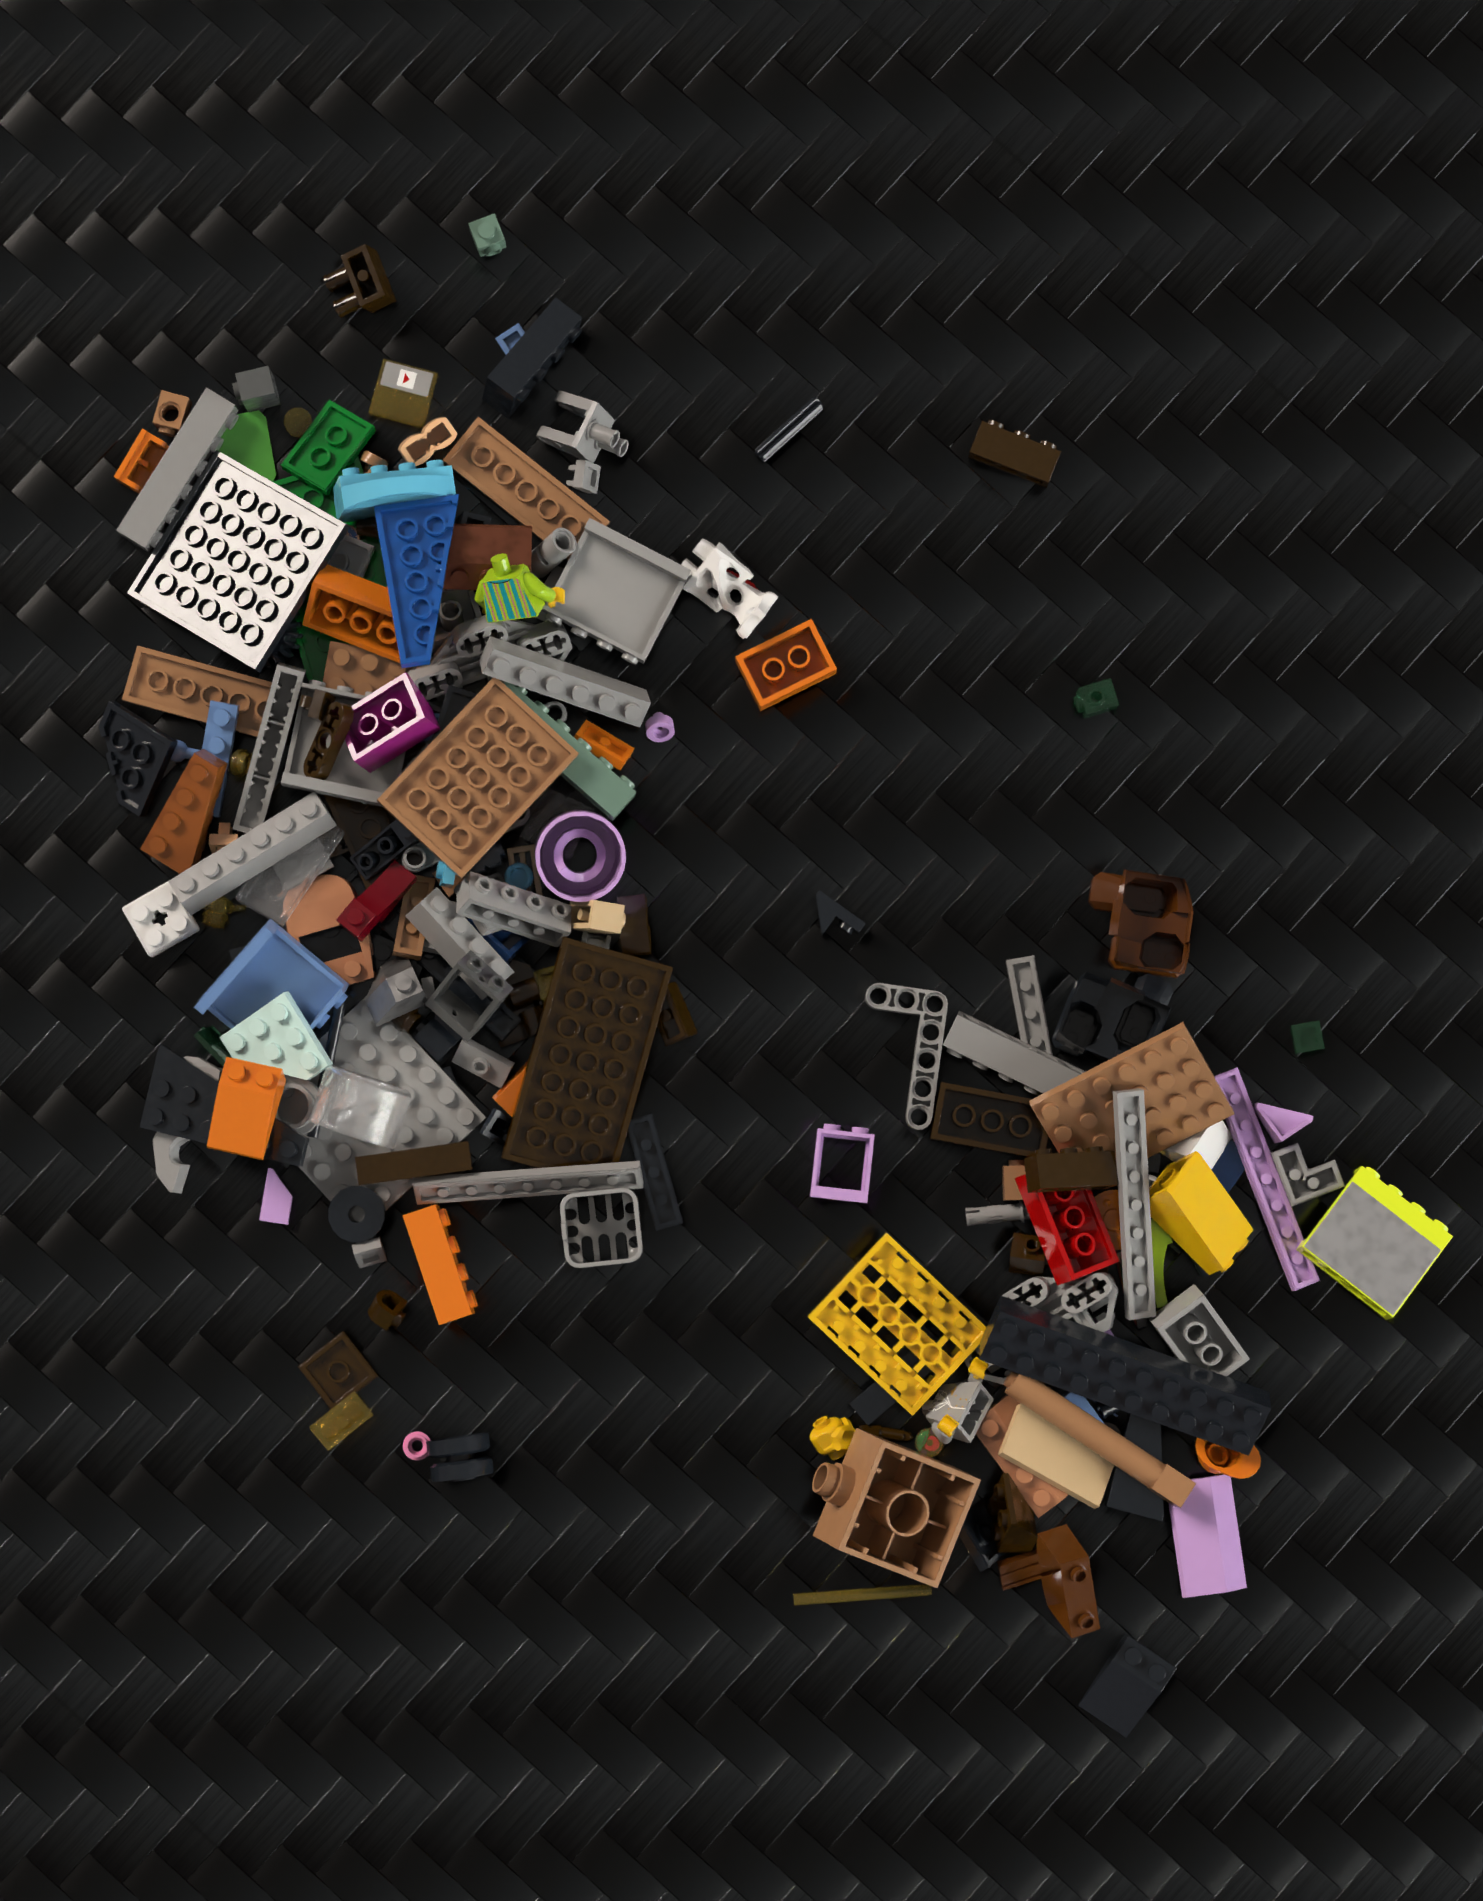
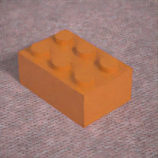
M812 619L735 656V662L760 711L835 675L837 672V668Z

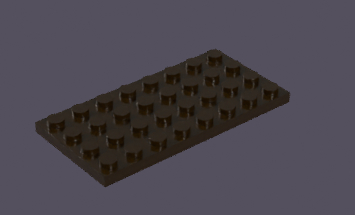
M562 938L502 1152V1158L537 1168L619 1162L673 967L570 938Z

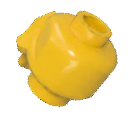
M823 1416L813 1423L814 1428L810 1433V1441L817 1452L822 1455H829L831 1460L843 1457L855 1432L851 1421L846 1417L828 1418Z

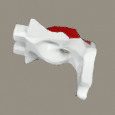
M702 538L692 551L703 560L702 564L697 567L687 558L681 564L691 570L683 589L699 598L716 613L723 609L735 615L740 624L736 630L738 635L742 639L747 638L765 617L778 596L769 591L766 593L759 591L749 581L754 576L749 568L740 563L723 544L719 542L717 546H714ZM727 568H734L737 572H739V575L733 571L727 570ZM709 588H714L718 591L719 595L717 598L711 597L708 594ZM733 589L741 593L742 598L739 603H735L730 597V592Z

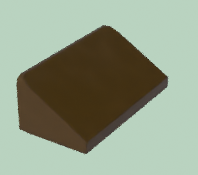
M675 981L668 984L657 1024L665 1046L697 1034V1029Z

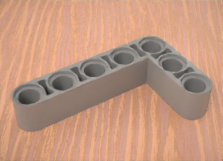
M875 983L867 989L865 994V1001L871 1009L919 1016L905 1117L906 1123L911 1129L923 1130L929 1126L933 1116L948 1001L946 996L938 991ZM875 989L884 991L886 994L885 1002L882 1004L873 1003L870 999V993ZM903 993L911 994L914 998V1005L910 1008L901 1007L898 1002L899 996ZM937 997L941 1000L942 1009L939 1012H931L927 1008V1000L929 998ZM927 1025L935 1026L938 1030L937 1039L929 1041L924 1038L923 1028ZM928 1053L933 1056L934 1065L932 1068L925 1069L920 1066L919 1057L921 1054ZM920 1081L927 1082L930 1086V1094L926 1097L918 1096L915 1092L916 1083ZM920 1109L925 1112L927 1119L923 1125H915L912 1122L911 1113L914 1110Z

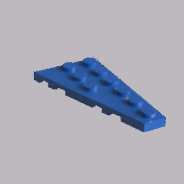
M459 494L374 506L401 669L429 665L431 661Z

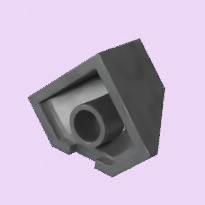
M397 957L380 965L365 999L376 1027L424 1006L427 1002L425 993L409 958Z

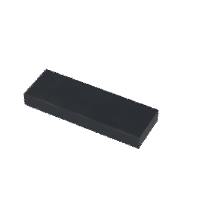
M911 1351L901 1358L912 1369L920 1361ZM924 1365L917 1374L923 1379L931 1370ZM875 1381L849 1404L864 1422L870 1425L892 1406L896 1400ZM893 1385L890 1386L899 1396L901 1395Z

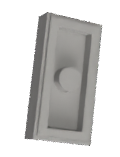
M465 1039L461 1040L451 1061L499 1088H502L514 1065V1062L472 1039L468 1042Z

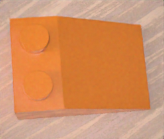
M226 1057L218 1084L207 1148L259 1160L264 1159L286 1083L282 1069Z

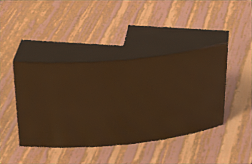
M638 894L617 897V904L625 905L624 913L626 916L625 924L620 934L622 953L631 956L652 954L646 895Z

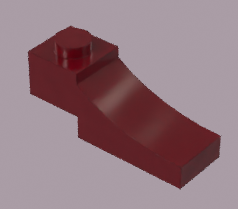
M394 860L370 887L349 903L336 921L341 927L362 942L379 921L382 923L418 880L417 877Z

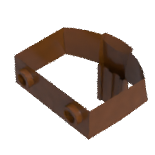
M1067 1524L1038 1533L1037 1549L997 1561L1003 1591L1038 1579L1042 1580L1047 1606L1071 1638L1100 1629L1089 1556Z

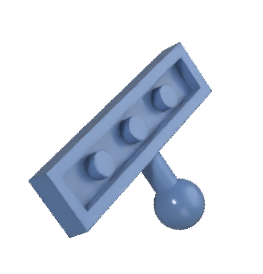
M211 700L202 749L228 763L219 797L216 800L213 811L214 817H220L240 705ZM177 740L178 743L170 761L181 762L184 759H191L193 754L199 750L188 748L183 741Z

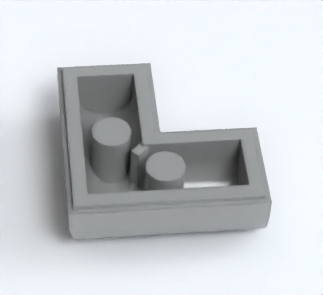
M1298 1143L1270 1153L1291 1207L1345 1187L1335 1160L1308 1169Z

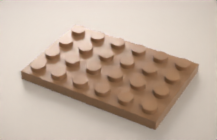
M492 678L377 799V802L462 879L573 762L579 753L503 682Z
M1184 1022L1029 1101L1031 1108L1058 1153H1060V1149L1075 1147L1078 1152H1086V1148L1103 1146V1151L1115 1152V1160L1113 1091L1136 1088L1144 1090L1148 1158L1235 1114Z

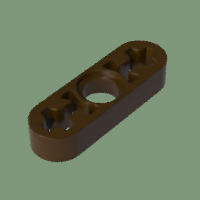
M333 702L328 706L304 761L303 770L306 777L325 780L329 776L353 722L354 712L349 704ZM331 735V743L330 746L327 748L326 740L327 737Z

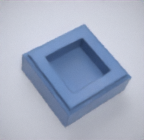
M518 323L496 337L495 340L506 355L525 332Z

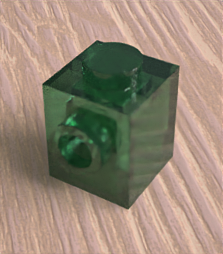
M1111 678L1080 687L1076 691L1077 696L1073 697L1078 713H1083L1084 719L1117 709L1119 706Z

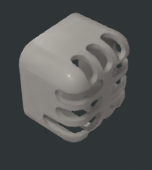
M627 1188L578 1192L568 1194L562 1199L560 1203L562 1239L565 1258L571 1266L584 1268L631 1263L640 1258L643 1253L638 1199L633 1191ZM622 1193L624 1218L620 1221L615 1220L613 1217L611 1194ZM605 1195L607 1219L602 1223L596 1219L594 1196ZM587 1196L590 1221L587 1224H582L579 1221L577 1197ZM633 1202V1214L626 1212L625 1206L627 1203ZM565 1209H574L577 1213L574 1220H566ZM635 1219V1231L627 1228L629 1220ZM567 1226H576L579 1231L576 1237H568ZM619 1232L625 1233L627 1237L629 1257L627 1259L617 1260L615 1236ZM602 1234L608 1235L610 1239L611 1260L600 1261L598 1238ZM584 1236L592 1238L594 1262L583 1263L581 1240ZM633 1236H637V1248H632L629 1245V1239ZM569 1243L579 1244V1253L570 1255Z

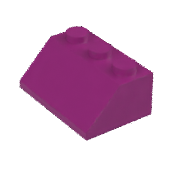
M405 672L351 706L354 718L345 741L354 762L371 773L436 733L441 728L432 707L409 674Z

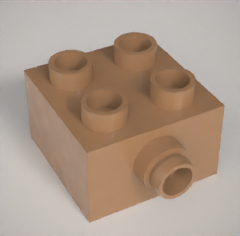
M856 1428L842 1464L824 1462L815 1472L812 1489L815 1493L822 1496L826 1504L813 1536L837 1550L938 1588L981 1479L956 1467Z

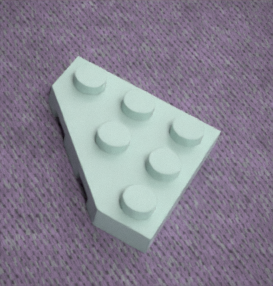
M289 991L283 992L220 1037L232 1058L280 1068L285 1075L304 1080L312 1079L333 1064Z

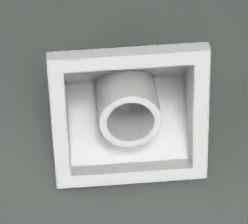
M1222 1120L1160 1153L1174 1162L1197 1151L1210 1169H1212L1228 1142L1232 1139V1136Z

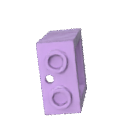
M824 1124L823 1129H817L810 1197L867 1203L875 1135L869 1134L868 1128L852 1127V1132L840 1131L841 1125ZM824 1137L866 1142L861 1191L818 1186Z

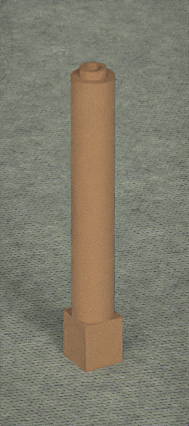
M1013 1371L1005 1379L1003 1385L1007 1387L1005 1390L1006 1394L1145 1485L1147 1489L1173 1506L1181 1508L1196 1485L1195 1482L1168 1464H1164L1042 1382Z

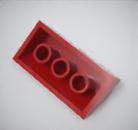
M1026 1174L1015 1178L1057 1285L1073 1281L1119 1262L1091 1190L1028 1193Z

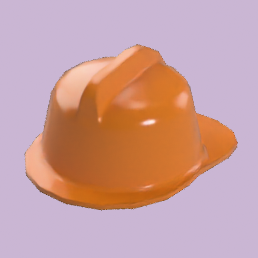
M1196 1437L1195 1447L1199 1463L1210 1473H1223L1233 1478L1244 1479L1256 1474L1260 1468L1261 1457L1255 1446H1253L1248 1456Z

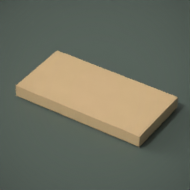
M1021 1403L1016 1406L998 1453L1004 1459L1094 1509L1100 1506L1114 1467L1112 1463Z

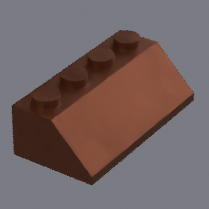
M454 524L443 589L477 590L479 581L484 578L489 569L493 568L491 558L502 553L507 554L510 566L525 564L531 572L532 526Z

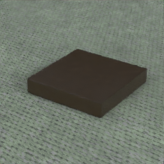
M344 1331L298 1366L332 1412L378 1377V1374Z

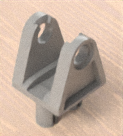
M560 390L557 392L554 401L559 403L558 406L585 419L579 431H576L574 435L541 426L536 435L538 439L580 460H587L592 463L595 462L601 449L612 452L619 457L625 455L629 445L628 441L620 438V432L611 429L615 420L598 402Z

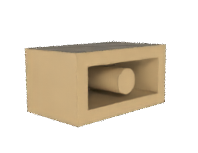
M598 900L587 902L570 901L569 905H572L571 930L588 931L594 934H621V929L624 927L626 920L624 913L625 905Z

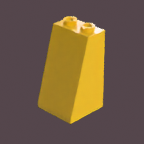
M1197 1151L1168 1164L1149 1188L1151 1218L1208 1275L1218 1271L1225 1272L1233 1264L1234 1260L1232 1257L1235 1253L1240 1252L1248 1244L1249 1240L1247 1237L1253 1231L1252 1226Z

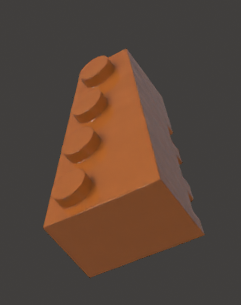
M205 749L195 752L140 849L179 874L200 862L207 841L206 836L209 825L212 823L215 803L219 797L228 763Z

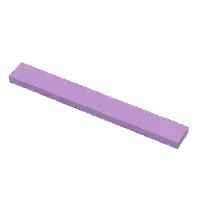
M1238 1067L1218 1074L1215 1078L1235 1113L1225 1119L1239 1152L1291 1291L1320 1281L1314 1264L1296 1250L1304 1238L1280 1180Z

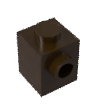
M1014 1233L1009 1272L1043 1276L1044 1266H1049L1038 1236Z

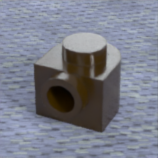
M381 1290L377 1293L369 1307L368 1315L375 1324L386 1331L391 1325L397 1328L406 1315L402 1311L408 1301L393 1291Z

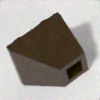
M1003 1473L998 1484L994 1486V1493L991 1499L987 1501L988 1516H992L993 1521L991 1527L992 1541H996L998 1553L1031 1552L1038 1539L1034 1513L1009 1473Z

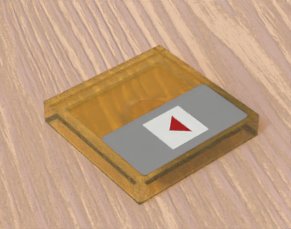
M383 359L369 414L424 428L438 373Z

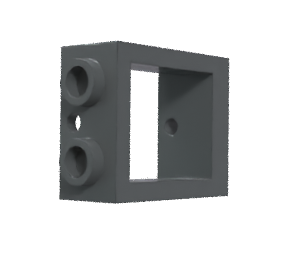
M470 950L453 967L425 1005L468 1042L484 1026L514 988ZM462 972L493 999L481 1016L449 989Z

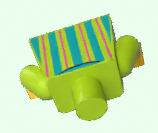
M504 553L497 554L491 558L493 568L489 569L484 578L479 581L474 597L475 602L482 608V613L486 614L487 623L538 617L545 602H548L550 608L555 607L556 602L565 604V590L563 588H550L530 572L525 564L510 566L507 554Z

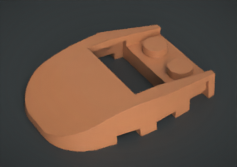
M326 874L314 877L289 891L284 902L287 932L300 942L299 937L340 926L336 919L349 903L358 897L355 888L348 880L341 876ZM370 933L362 942L359 941L362 952L324 962L350 985L374 979L376 976L373 968L372 955H374Z

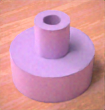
M661 712L654 713L645 724L646 735L654 742L667 741L673 737L675 732L672 718Z

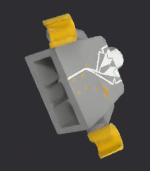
M975 1357L968 1368L970 1375L967 1379L958 1383L944 1384L940 1387L934 1400H927L922 1405V1412L932 1425V1432L943 1444L950 1443L952 1438L971 1443L994 1400L982 1385L985 1377L984 1372L989 1364L979 1360L978 1357Z

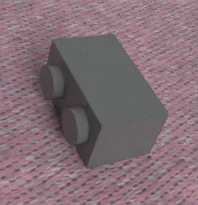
M269 366L235 373L237 382L232 383L234 394L239 405H244L248 412L281 405L275 377Z

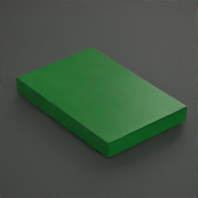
M329 400L282 462L281 467L286 472L328 496L339 476H343L342 470L351 466L376 432V428L369 422Z

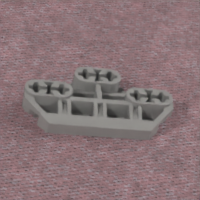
M486 615L455 626L432 656L430 664L416 666L410 669L407 674H409L428 701L432 710L440 712L449 685L461 689L464 687V690L478 694L493 678L482 674L479 663L489 636L524 648L530 644V647L527 649L550 657L558 655L556 659L564 661L572 649V644L564 625L561 623L558 626L548 620L535 625L516 619L487 623ZM477 633H481L482 638L479 639ZM542 638L544 644H541L539 639ZM435 676L437 681L433 682L432 677ZM437 698L435 701H429V699Z
M1098 1272L1084 1280H1073L1060 1285L1056 1284L1054 1277L1036 1276L1002 1295L1015 1300L1022 1297L1025 1293L1032 1291L1035 1288L1034 1284H1041L1043 1289L1040 1291V1295L1030 1296L1021 1303L1028 1305V1302H1031L1030 1306L1101 1332H1106L1113 1327L1115 1318L1114 1308L1119 1289L1116 1286L1114 1277L1110 1273ZM1097 1279L1099 1281H1106V1285L1103 1287L1104 1291L1102 1289L1091 1293L1090 1296L1079 1301L1080 1306L1078 1304L1072 1305L1073 1294L1076 1296L1098 1284ZM1108 1303L1107 1313L1103 1312L1095 1317L1098 1321L1095 1323L1087 1309L1090 1308L1094 1312ZM980 1344L964 1360L968 1368L973 1359L979 1354ZM988 1363L987 1369L990 1373H993L1002 1367ZM1007 1370L1004 1376H1008L1011 1371ZM986 1371L984 1372V1380L1003 1384L1006 1379L987 1374Z

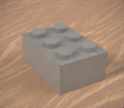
M1194 1284L1158 1310L1156 1317L1148 1318L1179 1360L1224 1376H1228L1250 1360L1204 1294Z

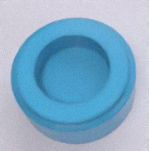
M514 863L505 872V882L527 890L533 883V872L524 863Z

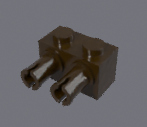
M366 244L341 255L345 267L323 277L325 282L328 281L326 286L330 292H334L336 289L349 283L352 284L353 293L333 301L334 307L338 306L335 310L341 318L361 307L373 313L396 302L377 250Z

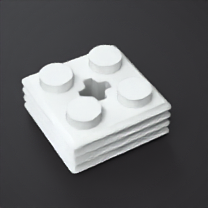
M168 881L122 908L150 957H155L200 930L193 915H190L180 903ZM159 912L163 915H168L164 919L166 924L163 926L154 922L157 919L156 914Z

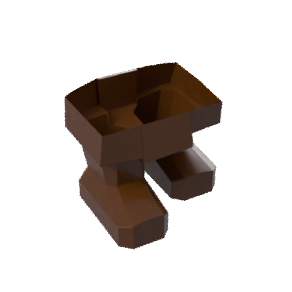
M1125 869L1123 875L1100 872L1093 877L1088 902L1094 910L1111 913L1109 935L1114 937L1111 939L1108 962L1113 969L1141 974L1149 973L1169 978H1177L1184 974L1190 952L1189 939L1194 912L1185 879Z

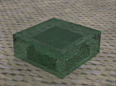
M1319 1020L1290 1026L1295 1054L1325 1048Z

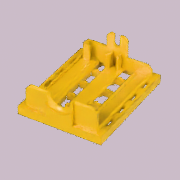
M885 1233L807 1316L912 1416L977 1348L986 1330V1326L888 1233ZM899 1252L909 1261L905 1263L896 1253ZM869 1264L882 1275L874 1284L862 1274ZM920 1272L929 1281L926 1283L917 1273ZM886 1279L902 1294L895 1304L879 1290V1287ZM845 1290L857 1300L850 1310L838 1298ZM940 1291L946 1298L951 1300L949 1302L945 1301L938 1292ZM907 1299L924 1314L916 1323L899 1309ZM862 1306L879 1320L871 1330L855 1315ZM962 1311V1313L971 1320L968 1322L959 1314V1312ZM928 1319L945 1334L937 1343L921 1329ZM883 1325L899 1339L892 1349L875 1334ZM828 1326L839 1334L837 1338L834 1333L827 1329ZM949 1339L956 1345L950 1353L951 1357L941 1348ZM904 1345L920 1359L913 1369L896 1354ZM848 1347H853L860 1355L857 1357ZM870 1365H872L881 1374L879 1377L869 1367ZM924 1365L935 1373L934 1375L930 1374L925 1380L917 1374ZM891 1385H893L901 1393L900 1396L892 1388H890Z

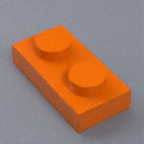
M588 720L583 723L574 736L576 740L579 737L585 740L592 747L590 752L598 758L604 757L618 770L623 768L635 749Z

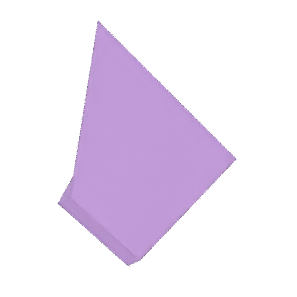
M1255 1103L1253 1107L1274 1143L1284 1141L1313 1121L1312 1115L1275 1106Z

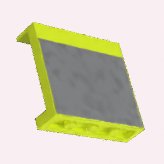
M1361 1166L1355 1169L1353 1177L1309 1236L1299 1244L1296 1250L1384 1319L1388 1320L1396 1315L1453 1236L1447 1232L1449 1229L1442 1222L1436 1219L1433 1221L1425 1215L1426 1211L1415 1202L1409 1203L1402 1197L1403 1193L1397 1187L1391 1184L1387 1186L1379 1179L1380 1175L1370 1167L1364 1168Z

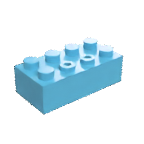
M431 460L426 462L427 468L416 469L414 462L399 464V470L388 471L387 465L373 466L370 468L371 473L360 474L359 468L356 467L343 469V476H339L333 488L336 518L342 522L357 521L358 519L375 517L374 506L455 495L452 465L444 466L443 460Z

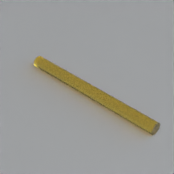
M920 1584L793 1594L794 1605L929 1596L932 1595L930 1585Z

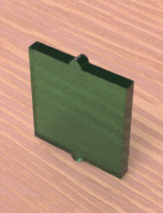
M214 1026L202 1027L194 1037L224 1067L226 1057H231L220 1039L222 1035Z

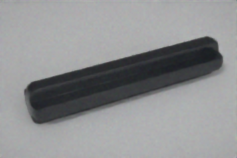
M812 397L755 449L756 456L763 462L769 459L823 410V404L816 397Z

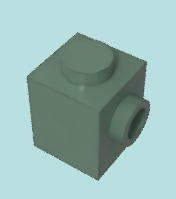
M495 213L468 223L480 257L485 255L493 256L506 248L505 239Z

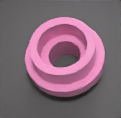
M416 1431L410 1433L403 1442L404 1453L412 1460L426 1458L428 1456L426 1442L431 1441L430 1438L423 1432ZM415 1440L422 1442L423 1448L421 1451L413 1449L412 1444Z

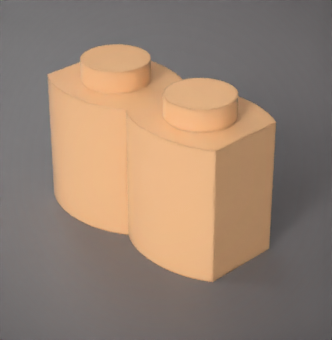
M446 417L435 418L424 426L421 433L407 437L400 444L398 451L406 462H414L415 466L426 462L432 456L434 450H440L450 445L455 440L457 432Z

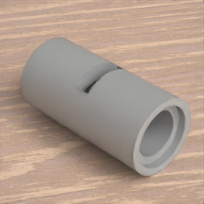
M557 528L532 550L531 573L537 578H543L576 549L577 542L574 535L565 528Z

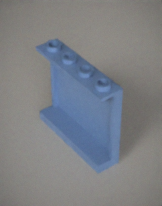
M270 918L202 995L194 1008L202 1015L206 1010H209L232 1029L280 994L289 991L311 1029L315 1026L320 1029L330 1017L327 1012L333 1006L338 1009L348 996L345 992L350 984Z

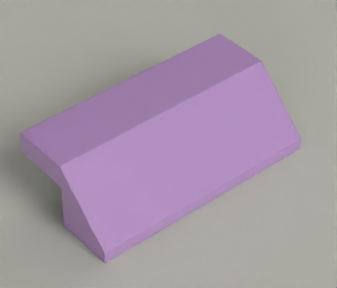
M1219 1474L1190 1479L1196 1485L1182 1507H1175L1169 1503L1182 1598L1225 1593L1247 1588L1231 1477Z

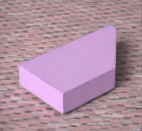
M268 1168L259 1220L288 1225L293 1196L274 1169Z

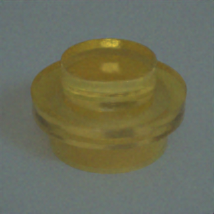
M240 748L230 757L229 766L234 776H247L253 754L249 753L246 749Z

